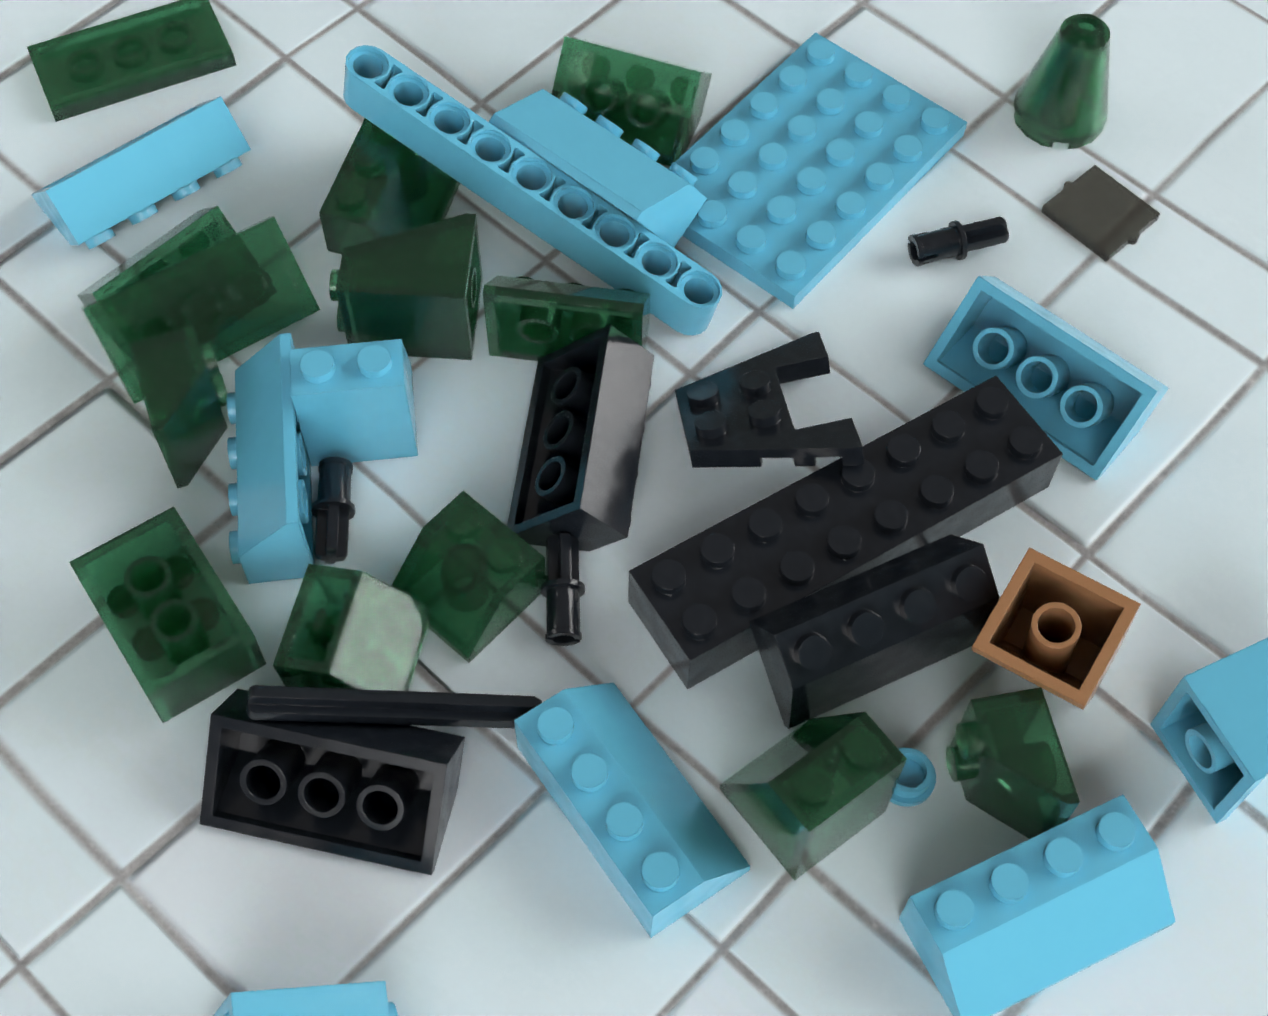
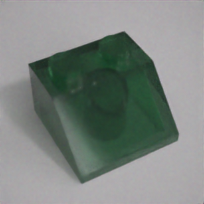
M193 325L128 343L152 431L177 488L189 485L228 428L222 407L227 406L226 398L228 393L223 376L220 373L211 343L201 346Z
M462 491L423 526L389 588V594L470 663L541 595V585L546 582L545 557L466 492Z
M1042 688L970 700L961 722L956 726V733L952 742L946 748V763L949 774L954 782H961L966 801L1028 839L1068 821L1079 805L1080 800Z

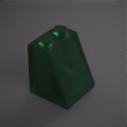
M465 213L343 248L340 269H332L330 274L329 294L331 301H338L337 329L338 332H345L348 344L402 339L409 357L472 360L483 282L476 214Z
M866 712L812 718L721 783L719 789L795 881L886 812L907 758Z

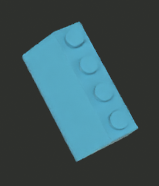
M541 89L493 114L489 123L672 247L676 246L707 200L703 194L693 187L698 179L675 162L671 164L669 169L657 163L656 161L660 154L637 138H635L632 145L620 139L624 131L602 115H599L595 122L584 115L588 108L566 92L558 99L546 90Z
M220 96L188 109L31 195L71 246L80 245L85 242L88 249H92L114 237L115 233L111 227L128 218L131 224L135 225L157 213L158 209L154 203L170 194L174 201H178L201 188L197 179L212 171L216 178H219L242 165L239 156L250 151L251 148Z
M995 276L977 277L923 365L964 392L997 376L1063 453L1062 458L1094 480H1098L1138 434L1169 389Z
M291 333L279 334L235 370V392L227 393L226 398L229 421L231 424H236V437H228L227 440L228 458L231 469H237V483H230L228 485V499L232 516H238V530L229 532V549L232 563L242 565L249 584L316 577L314 525L311 512L313 504L311 463L290 392L289 349H295Z
M614 682L563 689L514 720L517 748L650 938L750 870L751 866Z
M1124 794L910 896L899 917L902 926L953 1016H993L1172 926L1176 922L1158 847Z

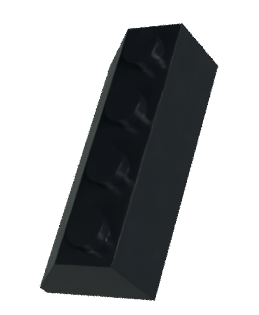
M611 324L538 359L505 538L513 543L546 546V540L550 535L570 533L571 536L578 539L580 551H592L628 537L635 485L638 477L642 437L645 430L644 423L651 387L654 355Z
M950 534L753 619L749 623L784 726L790 729L973 646L1000 597L984 544Z
M237 689L211 713L200 815L201 825L432 875L458 789L465 741L464 736L412 725L252 720L246 712L248 691L243 689Z

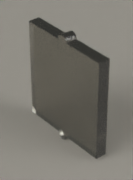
M1096 165L1087 170L1074 182H1065L1062 191L1044 204L1041 210L1044 215L1105 262L1126 245L1136 244L1140 234L1156 222L1160 216L1157 210Z

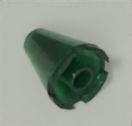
M1076 14L1063 21L1017 90L1014 98L1015 124L1026 137L1046 147L1052 148L1053 143L1057 142L1069 143L1068 149H1077L1092 143L1101 134L1108 117L1110 30L1104 21L1092 14Z

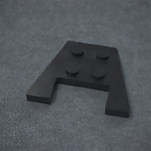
M819 332L803 336L675 390L692 468L761 467L763 463L762 458H792L795 466H815L817 462L816 457H842L843 466L865 464L863 446L852 418L795 429L780 384L830 373L828 354Z

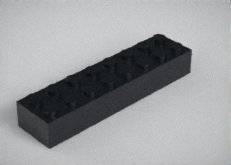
M994 376L864 445L865 464L843 466L842 458L629 570L628 602L685 687L689 689L758 650L749 621L952 534L960 537L1048 488L1063 453L1000 379Z

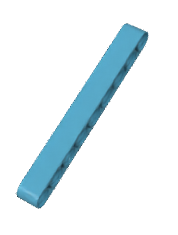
M368 45L358 46L350 50L346 56L343 98L352 110L677 332L694 336L701 334L708 328L722 297V286L712 273L385 51Z

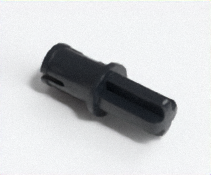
M1000 216L962 225L959 221L955 220L951 221L948 227L940 228L939 230L912 234L908 237L910 242L908 243L910 259L914 266L917 267L946 258L956 257L957 260H963L967 257L969 251L1006 243L1009 239L1007 222Z
M328 457L319 462L318 496L311 506L312 515L316 518L314 555L316 559L322 560L325 564L329 565L344 561L348 556L349 520L354 517L356 510L355 505L350 501L353 464L341 457Z
M559 533L550 535L546 540V582L541 585V595L546 597L547 634H545V641L551 645L569 646L577 644L582 640V633L580 632V597L585 594V585L579 581V541L576 537L571 536L570 533Z

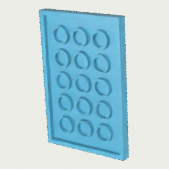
M815 32L675 161V163L698 178L693 187L707 198L682 236L794 309L964 136L967 122Z

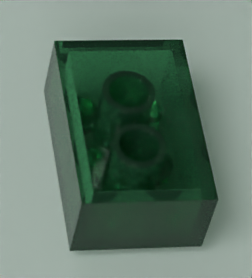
M174 506L69 562L162 723L167 722L266 665L254 633Z

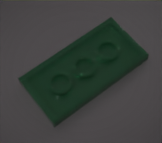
M179 0L27 47L56 122L236 66L232 49L209 0Z
M274 216L265 218L81 308L134 404L320 310Z

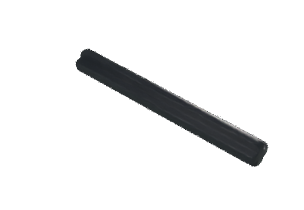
M253 685L249 688L247 694L246 712L252 720L515 729L514 720L541 704L542 700L535 696Z

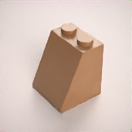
M1029 547L971 650L1083 710L1095 695L1118 653L1141 604Z

